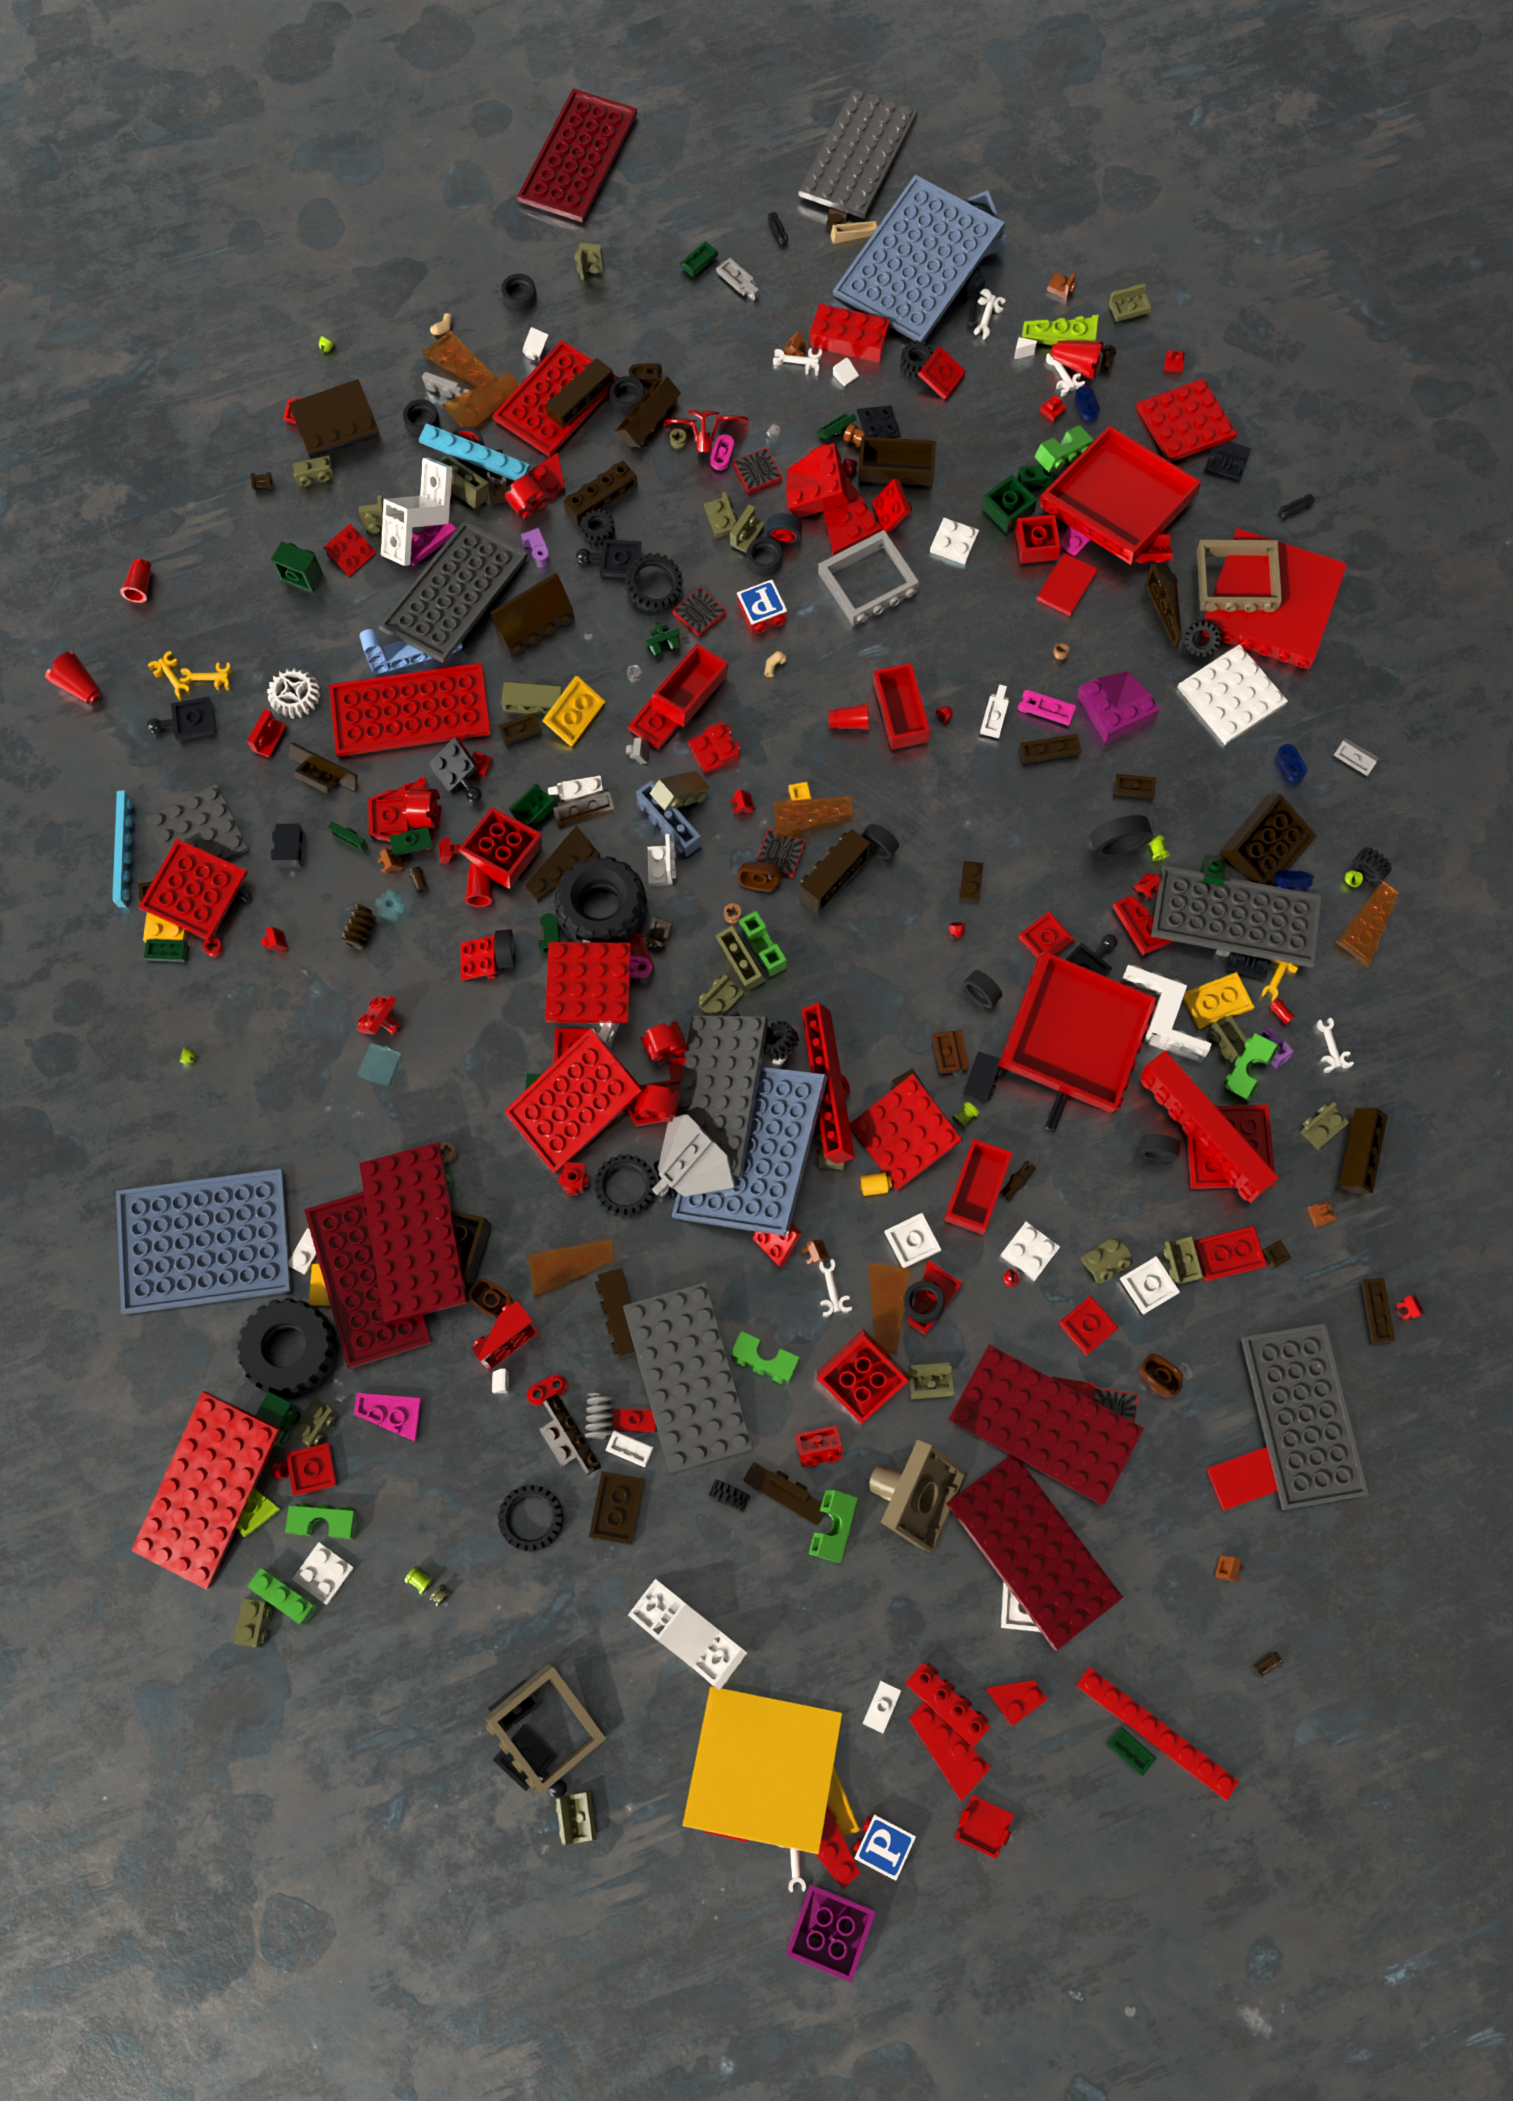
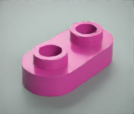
M726 434L720 435L715 441L710 460L711 466L716 470H724L729 465L734 450V440L731 436Z
M631 956L630 978L643 979L648 977L652 972V965L649 959ZM640 967L646 968L642 972L638 970Z

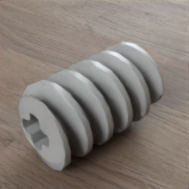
M600 1393L587 1394L592 1397L587 1399V1404L592 1406L586 1408V1412L592 1415L586 1417V1421L591 1424L585 1426V1429L590 1431V1433L585 1434V1438L607 1439L606 1436L612 1434V1431L607 1430L606 1427L613 1425L612 1422L607 1421V1418L613 1417V1414L607 1412V1410L614 1407L608 1404V1401L613 1400L614 1397Z

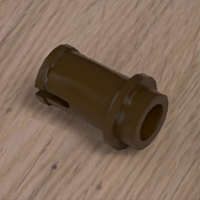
M1106 345L1102 351L1103 358L1100 368L1104 371H1110L1116 350L1114 346Z
M414 867L409 870V878H412L417 893H423L429 889L423 876L424 871L420 867Z
M1275 1651L1273 1653L1269 1652V1656L1253 1666L1257 1669L1260 1677L1263 1678L1275 1668H1281V1664L1284 1661L1278 1652Z

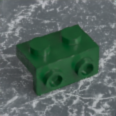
M535 783L509 808V811L515 820L533 829L553 809L552 805L558 803L555 798L543 792L541 787Z

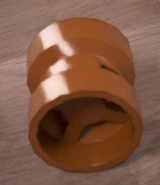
M850 423L845 431L843 440L848 443L853 442L855 446L860 448L861 436H865L863 429H859L857 425Z

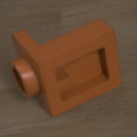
M1055 272L1048 284L1047 291L1067 299L1069 293H1073L1076 288V274L1072 273L1070 278Z

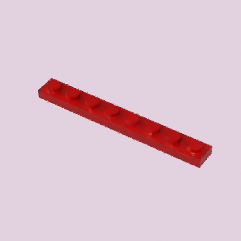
M1088 1667L1075 1686L1227 1801L1240 1781L1092 1668Z

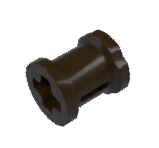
M271 472L260 475L251 473L250 479L253 490H257V488L273 489Z

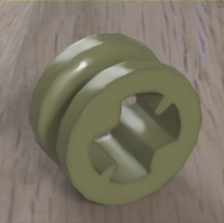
M682 429L671 431L670 443L673 447L682 448L685 446L686 433Z
M442 1584L433 1592L429 1599L431 1601L434 1600L436 1602L435 1605L438 1607L447 1599L451 1591L445 1590V1585Z

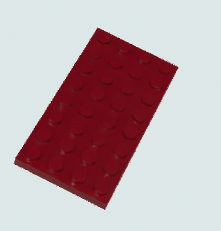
M573 88L517 195L518 202L583 222L638 114L637 108Z
M437 1142L359 1163L384 1323L390 1324L467 1304L468 1300L441 1144Z
M364 1192L304 1209L347 1368L352 1369L431 1344L423 1315L390 1324L384 1323Z
M990 1344L948 1419L957 1426L1102 1506L1105 1505L1144 1430L1138 1424Z
M1010 1455L946 1503L1054 1651L1060 1649L1124 1598L1023 1463L1016 1457Z

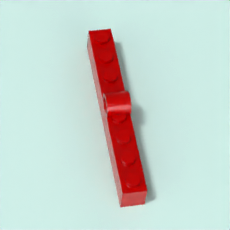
M818 1002L801 1009L811 1073L825 1074L828 1077L818 1114L825 1158L835 1164H840L855 1158L845 1096L850 1094V1085L846 1077L841 1075L831 1011Z

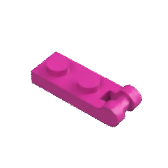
M1024 691L1022 695L1023 701L1018 706L1019 711L1023 713L1029 712L1068 726L1070 725L1076 708L1075 705L1033 691ZM1030 701H1035L1036 704H1030Z

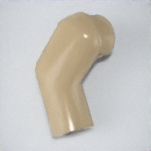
M448 313L444 314L442 322L431 326V333L434 336L448 333L453 316Z
M776 651L766 661L764 675L773 677L775 665L778 662L783 664L787 659L786 654L782 653V651Z

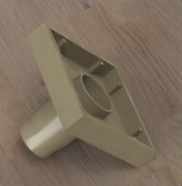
M917 1440L904 1470L880 1464L871 1475L869 1484L871 1492L890 1501L881 1523L916 1547L933 1554L951 1513L946 1503L959 1494L967 1472L932 1445Z

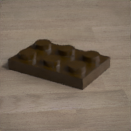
M601 1471L589 1533L590 1538L633 1545L645 1479Z

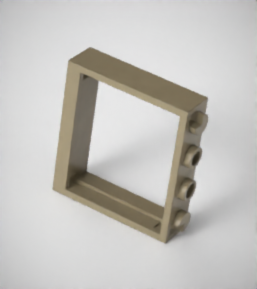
M1200 540L1197 548L1200 610L1213 612L1217 609L1226 610L1227 612L1245 610L1246 612L1264 610L1265 612H1273L1278 610L1282 601L1278 540ZM1227 555L1269 556L1271 597H1207L1205 557H1227Z
M550 1664L546 1665L484 1717L488 1722L485 1727L493 1737L497 1734L501 1740L498 1745L506 1755L511 1753L515 1760L512 1761V1764L519 1773L524 1771L528 1776L525 1780L533 1791L537 1789L541 1794L606 1739L564 1680ZM549 1679L590 1734L591 1738L540 1780L501 1728L498 1721Z

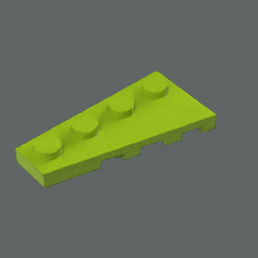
M1092 315V318L1079 316L1071 320L1057 318L1056 321L1050 322L1048 320L1025 321L1022 338L1036 340L1039 344L1048 345L1057 344L1058 340L1096 341L1099 315Z
M254 1488L237 1528L243 1537L246 1538L281 1511V1509Z

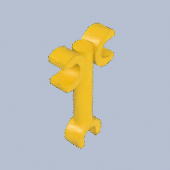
M169 651L158 662H150L148 667L150 670L158 668L153 672L156 678L160 677L164 671L175 687L176 696L181 700L183 699L180 695L182 691H187L188 694H191V691L187 685L179 681L170 668L176 667L179 663L176 658L169 661L174 657L172 652Z
M227 662L226 668L221 669L220 663H217L216 670L218 673H191L189 669L183 668L181 669L182 675L188 676L180 678V682L188 685L193 680H215L214 685L217 690L220 689L222 683H225L226 690H229L231 685L228 680L232 667Z
M1270 960L1271 963L1279 964L1270 985L1262 990L1261 996L1264 997L1266 992L1269 991L1273 994L1271 1001L1277 998V987L1286 968L1292 973H1296L1298 970L1291 963Z

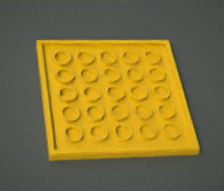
M710 1686L683 1826L819 1854L842 1713L722 1688L718 1690Z

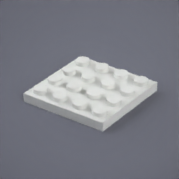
M1240 644L1179 683L1177 687L1225 745L1284 707L1288 702Z

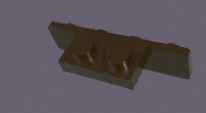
M294 742L289 745V758L301 764L294 771V777L325 793H328L337 783L353 791L357 788V774Z
M558 1394L545 1399L543 1403L552 1416L553 1421L542 1427L540 1432L561 1467L577 1458L587 1475L600 1469L601 1465L596 1455L592 1452L585 1437L581 1434L575 1420L569 1414Z
M752 1463L743 1479L745 1483L815 1525L820 1523L825 1512L820 1511L822 1502L810 1496L805 1485L800 1482L793 1484L788 1481L789 1476L779 1470L777 1473L770 1472L757 1463Z

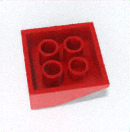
M834 443L815 449L787 469L786 494L789 510L794 516L802 518L849 503L841 454Z
M491 807L459 847V851L491 879L510 889L542 848V834Z
M518 1301L505 1305L490 1334L486 1337L478 1338L474 1342L475 1346L471 1348L478 1360L489 1371L540 1332Z
M864 1328L817 1370V1379L861 1424L909 1381L908 1373Z

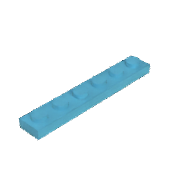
M427 423L419 437V442L514 481L527 475L530 468L529 464Z
M125 790L117 791L113 901L119 908L127 907V900L130 898L127 884L130 881L128 863H131L129 845L132 843V838L129 831L130 827H132L130 809L133 808V800Z

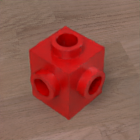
M564 1162L563 1172L559 1173L558 1184H561L566 1194L578 1195V1192L584 1193V1188L589 1185L586 1165Z

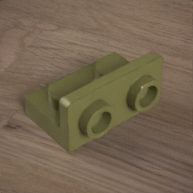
M579 243V249L575 251V262H577V273H580L581 280H585L586 272L604 273L605 266L600 244Z
M329 455L293 463L294 477L298 486H307L311 483L324 482L334 478Z
M725 491L721 492L722 498L704 503L715 538L730 534L738 521L737 513L732 511L733 503L731 497L727 498Z
M748 505L730 532V545L747 553L750 543L758 537L765 526L763 521L757 519L755 507Z
M725 974L722 978L718 977L713 982V987L708 992L702 993L699 997V1008L708 1016H725L744 996V992L729 980V976Z
M1335 1101L1330 1106L1327 1103L1318 1110L1319 1115L1316 1118L1311 1116L1303 1123L1305 1127L1300 1133L1317 1150L1349 1123L1335 1108L1337 1105Z
M314 1397L290 1434L309 1447L319 1445L324 1438L323 1432L327 1426L330 1427L334 1423L337 1411Z
M242 1598L233 1644L262 1648V1643H265L267 1639L266 1622L270 1620L272 1614V1607H270L269 1602Z

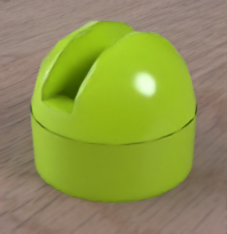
M323 336L319 340V347L321 350L324 349V352L331 351L335 344Z
M1350 870L1345 874V881L1348 885L1357 887L1362 883L1363 875L1356 870Z
M184 1047L180 1062L185 1064L193 1063L195 1059L192 1057L197 1056L196 1052L189 1047Z

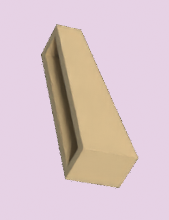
M876 221L833 225L831 231L833 244L872 236L878 228Z

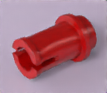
M1278 998L1269 1006L1271 1012L1274 1011L1285 1025L1296 1017L1284 1005V1000L1281 1001Z

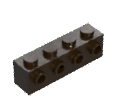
M598 358L588 363L582 372L575 375L570 383L562 387L559 393L547 401V404H545L547 416L564 429L615 382L613 370Z
M668 376L657 378L615 432L629 448L642 446L646 441L647 435L652 433L656 429V424L667 415V410L677 403V398L681 392Z
M624 460L614 464L609 470L599 474L593 481L584 484L578 491L568 495L563 500L566 513L578 526L581 525L582 517H586L585 513H591L593 509L594 511H597V509L603 510L637 487V475Z
M1355 1108L1354 1116L1351 1120L1352 1126L1348 1137L1347 1151L1344 1156L1343 1172L1340 1176V1187L1349 1193L1373 1194L1388 1117L1378 1108Z
M622 1268L598 1274L599 1281H596L595 1285L598 1294L602 1293L604 1301L600 1302L603 1314H608L609 1321L606 1322L608 1334H613L615 1342H611L614 1355L618 1354L620 1359L634 1356L636 1352L623 1309V1305L632 1303Z

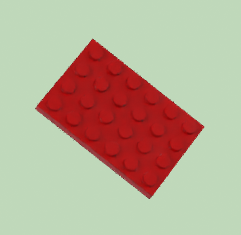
M561 340L492 415L493 420L548 457H551L610 392L611 385L564 429L547 416L545 408L547 401L559 393L562 387L570 383L575 375L582 372L587 364L593 361ZM613 374V375H614V381H615V380H617L619 377L616 376L615 374Z
M590 1028L504 1112L551 1171L558 1173L564 1167V1162L572 1160L644 1090L595 1030Z

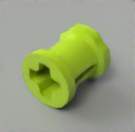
M1163 835L1153 837L1152 841L1148 844L1153 852V861L1163 860L1170 856V852L1166 849L1165 837Z
M965 1102L964 1107L957 1114L952 1115V1119L958 1126L966 1129L967 1124L974 1116L977 1117L979 1112L972 1104Z
M416 1565L405 1578V1582H410L423 1595L433 1583L434 1578L425 1575L419 1570L420 1567Z

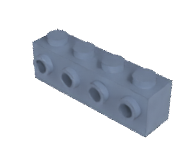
M651 780L636 791V803L643 812L646 811L649 814L648 817L655 826L657 824L660 826L664 837L665 834H670V839L674 840L675 849L688 857L702 846L701 836L677 809L664 810L650 795L655 786Z

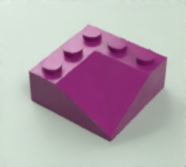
M1129 672L1096 678L1081 685L1077 694L1078 700L1105 744L1155 721L1160 710L1151 694Z
M810 1884L787 1946L786 1955L852 1983L876 1912L875 1909Z

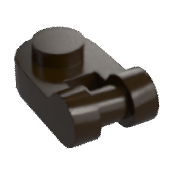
M658 363L634 364L629 368V376L639 379L642 384H653L657 378H661L662 366Z

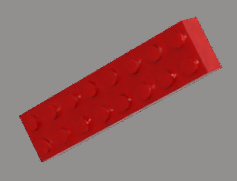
M1163 1051L1145 1066L1140 1075L1142 1085L1155 1094L1156 1101L1169 1110L1168 1113L1173 1120H1178L1185 1134L1193 1137L1197 1147L1202 1152L1207 1153L1211 1163L1216 1168L1222 1170L1225 1179L1237 1187L1239 1195L1244 1200L1252 1203L1276 1182L1278 1176L1166 1051Z

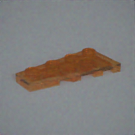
M451 331L422 351L424 357L481 391H485L497 382V377Z
M508 372L443 403V407L461 427L475 428L501 406L520 384Z
M851 796L773 802L776 839L853 817Z
M1384 881L1376 887L1336 941L1337 944L1366 967H1369L1373 961L1372 957L1378 948L1381 934L1385 930V924L1391 915L1399 894Z
M611 1240L527 1255L534 1297L614 1262Z
M868 1262L875 1340L886 1352L897 1354L905 1306L904 1296L908 1287L910 1269Z

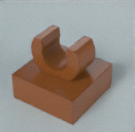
M797 332L790 337L783 351L784 354L791 355L794 353L795 356H802L804 353L799 348L802 350L807 348L806 343L802 342L804 335Z
M385 848L379 852L381 858H379L378 863L385 865L381 870L382 872H399L404 869L400 856L394 857L391 849Z
M1329 1200L1307 1208L1315 1228L1337 1220Z
M811 1240L806 1243L807 1248L802 1250V1253H810L811 1258L806 1261L808 1264L825 1262L830 1259L823 1240Z
M1220 1555L1215 1577L1233 1582L1240 1581L1241 1578L1237 1577L1239 1569H1244V1566L1241 1564L1242 1560Z

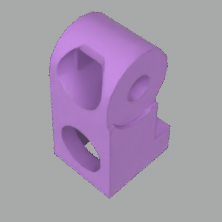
M539 528L521 534L525 549L530 547L532 550L534 564L540 568L548 566L550 563L549 553Z
M1266 1027L1258 1033V1035L1276 1043L1280 1047L1272 1061L1276 1069L1291 1059L1294 1051L1272 1028Z

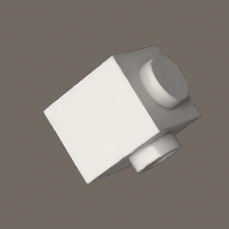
M531 327L523 346V353L527 358L540 360L548 340V334Z

